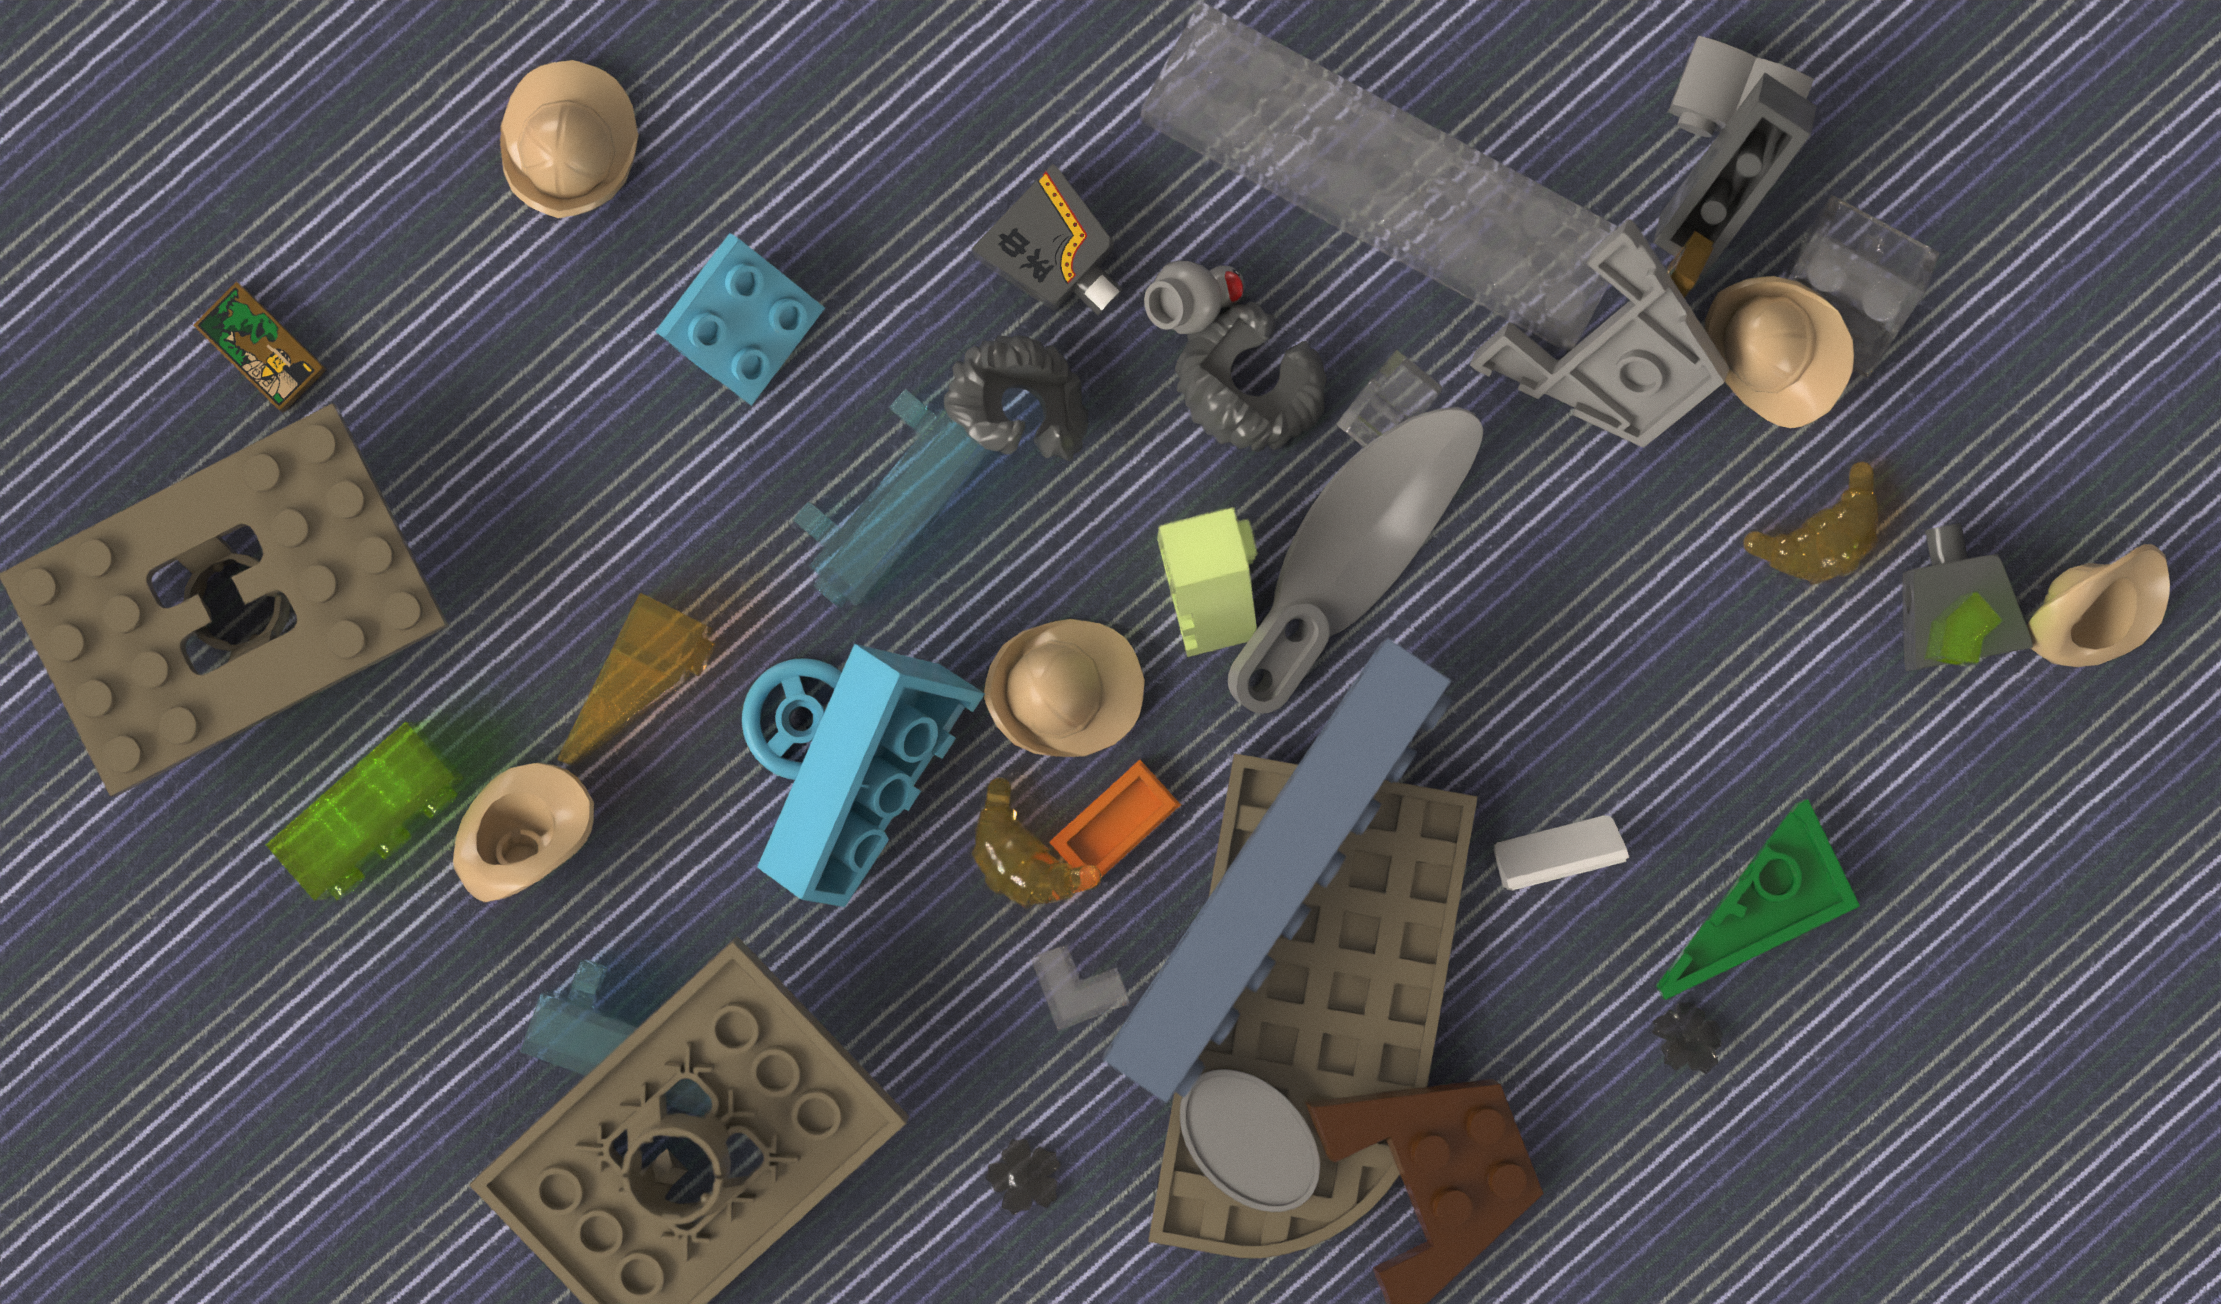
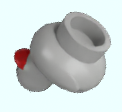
M1178 260L1169 262L1162 267V271L1158 273L1154 282L1147 288L1144 297L1145 310L1149 319L1161 329H1172L1179 334H1195L1204 330L1215 321L1221 307H1230L1232 304L1239 302L1244 293L1245 283L1239 271L1231 266H1217L1209 271L1203 265L1192 261Z

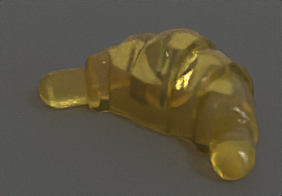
M1856 462L1850 468L1849 489L1843 491L1840 501L1831 508H1825L1816 512L1802 523V527L1788 535L1777 534L1775 537L1759 531L1749 532L1743 541L1745 550L1751 555L1769 561L1770 567L1793 577L1808 580L1810 585L1828 581L1838 575L1845 577L1859 568V561L1867 556L1878 543L1876 535L1878 504L1877 496L1873 494V468L1867 462Z
M1003 777L992 779L987 788L985 808L980 811L975 830V847L971 852L979 869L985 875L984 880L987 886L995 894H1004L1010 900L1026 909L1036 904H1049L1073 897V893L1096 888L1101 882L1100 870L1093 865L1073 868L1072 865L1067 863L1060 864L1055 857L1048 853L1049 849L1032 832L1025 830L1016 820L1015 809L1009 807L1012 792L1010 782Z

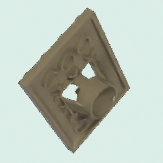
M333 403L0 573V580L110 797H117L449 626L338 406ZM250 526L263 549L262 559L259 560L249 555L237 554L221 537L241 527ZM178 560L192 573V576L185 586L183 602L174 607L166 608L161 603L153 587L152 577L159 569ZM238 562L250 566V568L232 576L245 605L264 595L275 597L273 616L262 633L252 635L248 642L231 645L229 642L215 638L205 626L211 623L212 619L210 608L202 599L210 576L222 571L224 566ZM291 604L296 613L297 623L291 631L280 636L289 620ZM191 636H195L215 649L231 651L229 661L223 666L201 675L195 670L186 652V642Z
M736 936L478 1174L469 1186L583 1304H707L907 1123L910 1116L752 950ZM681 1079H692L710 1097L712 1108L701 1118L684 1113L667 1115L666 1092ZM627 1129L628 1152L625 1158H623L616 1151L614 1140ZM734 1133H743L762 1151L764 1161L749 1175L728 1179L731 1162L726 1141ZM656 1135L685 1136L699 1144L711 1159L714 1174L717 1175L712 1194L704 1193L700 1201L678 1204L666 1201L665 1196L673 1184L688 1170L668 1149L662 1152L647 1167L641 1169V1144L643 1142H652L653 1137ZM701 1217L698 1221L693 1222V1223H690V1222L696 1220L697 1218Z

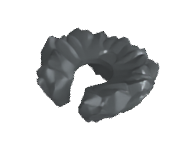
M1255 302L1232 304L1228 310L1219 312L1215 321L1204 330L1195 334H1187L1189 341L1178 358L1174 371L1179 376L1177 392L1184 393L1185 404L1190 409L1193 422L1201 424L1206 434L1214 435L1221 445L1231 442L1240 450L1251 446L1252 451L1260 452L1267 445L1273 450L1280 449L1291 437L1300 436L1301 432H1307L1312 426L1316 425L1325 409L1324 388L1327 377L1319 353L1315 349L1310 348L1307 341H1301L1285 351L1280 365L1279 380L1270 392L1261 396H1249L1237 389L1231 377V368L1235 358L1241 352L1266 342L1276 329L1274 315L1265 313L1261 306Z
M998 335L995 341H982L979 348L974 345L966 351L964 362L957 361L953 365L952 370L955 379L949 383V391L944 396V408L951 420L962 426L967 436L973 442L983 446L985 449L1000 451L1005 455L1012 454L1018 449L1020 439L1025 430V421H1009L1002 409V396L1008 389L1022 388L1031 392L1039 400L1043 409V420L1034 437V443L1042 456L1045 458L1056 456L1066 461H1071L1074 454L1083 449L1082 439L1088 429L1089 410L1082 405L1081 380L1075 373L1070 371L1066 359L1053 345L1044 347L1040 341L1022 335L1014 337Z

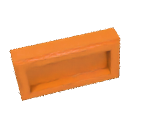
M1139 760L1049 843L1091 888L1180 807L1181 804L1147 766Z

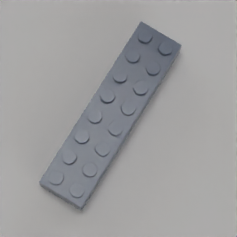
M1389 638L1379 644L1104 1052L1103 1061L1165 1103L1169 1101L1174 1092L1183 1098L1188 1094L1205 1068L1204 1062L1197 1058L1210 1039L1218 1045L1223 1042L1240 1016L1239 1011L1232 1007L1245 986L1254 993L1257 991L1276 962L1267 953L1280 934L1291 940L1309 914L1311 908L1302 903L1315 882L1322 887H1327L1346 859V856L1339 852L1338 848L1348 833L1352 831L1356 835H1361L1382 804L1375 800L1373 796L1383 781L1386 779L1390 783H1396L1416 755L1417 751L1409 747L1408 744L1418 729L1421 728L1426 732L1432 730L1448 708L1452 699L1443 692L1451 680Z

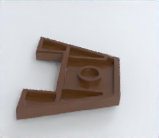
M1494 1079L1305 1102L1326 1155L1334 1163L1384 1139L1387 1140L1427 1242L1373 1267L1374 1274L1387 1304H1427L1544 1194L1502 1086Z

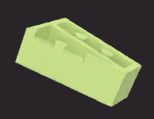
M1229 508L1159 526L1157 540L1187 657L1248 642L1257 630L1248 567L1249 564H1253V560L1257 556V550L1249 520L1237 522L1234 508Z

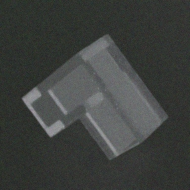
M1068 944L1031 957L1058 1031L1130 1004L1117 966L1080 979Z

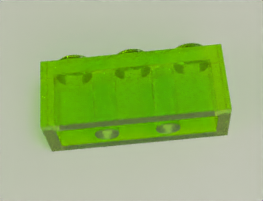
M405 721L272 838L266 846L314 901L326 900L330 895L339 901L366 878L360 869L372 858L379 854L383 860H386L411 839L412 835L407 831V828L422 814L425 813L429 819H433L445 810L458 797L453 787L464 777L416 723Z

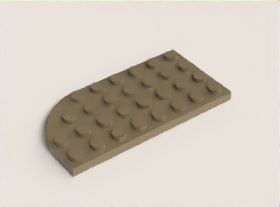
M1234 753L1209 897L1298 764ZM1384 780L1373 796L1382 805L1370 824L1361 835H1356L1350 831L1338 848V851L1344 854L1346 859L1326 888L1315 882L1302 901L1311 910L1291 940L1280 934L1267 953L1276 962L1255 993L1245 986L1232 1007L1239 1011L1240 1016L1220 1045L1210 1039L1197 1057L1204 1062L1205 1068L1202 1073L1216 1069H1232L1251 1074L1273 1086L1295 1106L1307 1123L1319 1154V1180L1311 1197L1295 1209L1283 1212H1268L1246 1206L1226 1195L1206 1177L1191 1156L1180 1125V1103L1182 1096L1174 1092L1148 1242L1236 1258H1267L1286 1255L1323 1242L1348 1228L1370 1211L1393 1185L1400 1173L1386 1139L1334 1163L1326 1155L1305 1102L1427 1087L1478 796L1399 782L1390 783Z

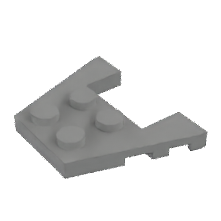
M1628 218L1592 249L1587 264L1630 299L1629 302L1560 360L1552 357L1509 321L1475 351L1470 366L1489 377L1492 370L1512 378L1520 382L1519 391L1537 399L1546 394L1575 408L1574 416L1644 448L1725 383L1729 367L1637 225Z

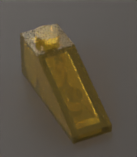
M639 593L557 760L568 765L579 764L682 686L690 672L700 676L715 647V643L707 639L712 628L651 597Z

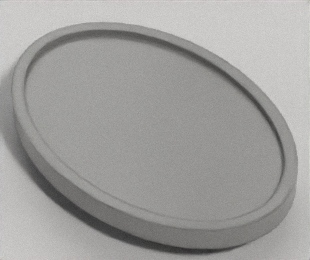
M1216 1069L1200 1074L1188 1094L1181 1099L1180 1125L1186 1146L1201 1171L1226 1195L1254 1209L1268 1212H1283L1295 1209L1305 1203L1316 1189L1320 1174V1161L1314 1137L1295 1106L1273 1086L1251 1074L1232 1069Z

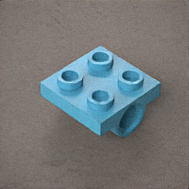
M729 233L655 332L686 358L752 406L825 307L743 241Z

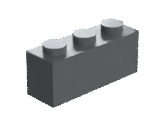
M1764 73L1661 212L1653 243L1676 257L1695 231L1712 241L1714 249L1701 272L1705 276L1810 137L1817 106L1767 73Z

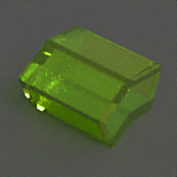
M1977 591L1960 595L1932 620L1925 659L1962 667L1979 664L1983 638L2003 620Z

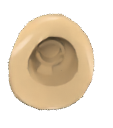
M575 60L546 64L529 72L512 93L501 123L500 144L503 172L512 192L529 207L556 218L588 213L611 200L627 180L634 161L638 140L633 105L625 90L607 72Z
M1767 276L1745 279L1718 292L1710 306L1705 319V331L1729 367L1725 382L1745 405L1767 421L1787 428L1805 426L1832 409L1849 382L1853 370L1854 351L1852 337L1840 312L1827 299L1798 281Z
M2144 544L2112 564L2087 563L2069 568L2060 574L2048 588L2044 604L2034 613L2027 624L2033 644L2031 649L2052 664L2085 667L2099 665L2118 658L2142 645L2161 625L2170 595V579L2165 554L2152 544Z
M1066 619L1022 631L1006 642L990 665L985 682V695L983 697L996 726L1014 745L1034 754L1057 757H1082L1113 746L1135 726L1142 707L1145 679L1136 653L1125 637L1100 623Z
M533 763L506 770L485 786L463 816L455 841L453 857L455 872L468 892L483 902L505 899L526 889L568 860L586 843L594 822V801L579 778L564 768L545 763Z

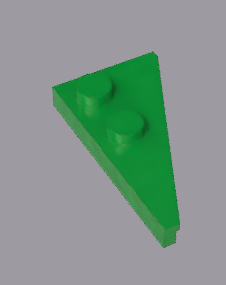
M1808 799L1795 803L1658 981L1656 987L1662 999H1669L1860 907Z

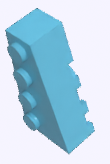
M854 644L757 868L801 900L845 907L889 841L884 830L893 817L899 815L904 809L909 811L921 790L914 786L934 754L943 759L956 739L949 734V731L965 708L974 712L985 693L940 664Z

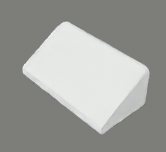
M1606 815L1501 841L1494 845V854L1502 885L1507 890H1516L1627 862L1626 858H1629L1627 848L1614 820Z

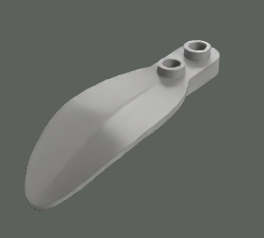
M1450 407L1425 412L1407 419L1361 449L1333 476L1308 511L1291 542L1278 577L1271 610L1229 670L1228 687L1231 695L1238 703L1252 712L1261 714L1270 713L1282 707L1322 653L1329 637L1346 629L1364 615L1397 580L1445 512L1472 467L1483 438V427L1473 412L1458 407ZM1298 618L1299 628L1297 632L1292 636L1286 637L1285 628L1291 620ZM1258 669H1263L1264 676L1262 681L1258 685L1250 687L1249 681L1252 673Z

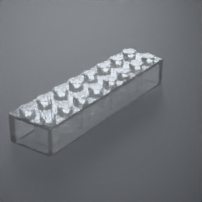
M1199 1L1141 107L1140 121L1567 352H1570L1578 343L1610 284L1591 268L1587 262L1592 249L1616 230L1618 226L1202 1Z

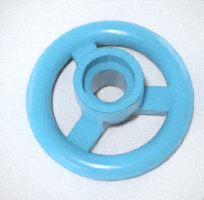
M791 659L772 666L753 683L743 705L742 729L751 753L767 770L783 778L796 779L803 762L791 761L782 756L794 743L803 744L813 740L825 712L817 699L805 694L800 677L819 679L835 689L842 673L839 669L816 659ZM782 682L786 699L780 703L775 715L778 732L767 743L760 725L761 709L771 690ZM801 707L808 708L813 714V723L805 731L796 730L791 723L793 712Z

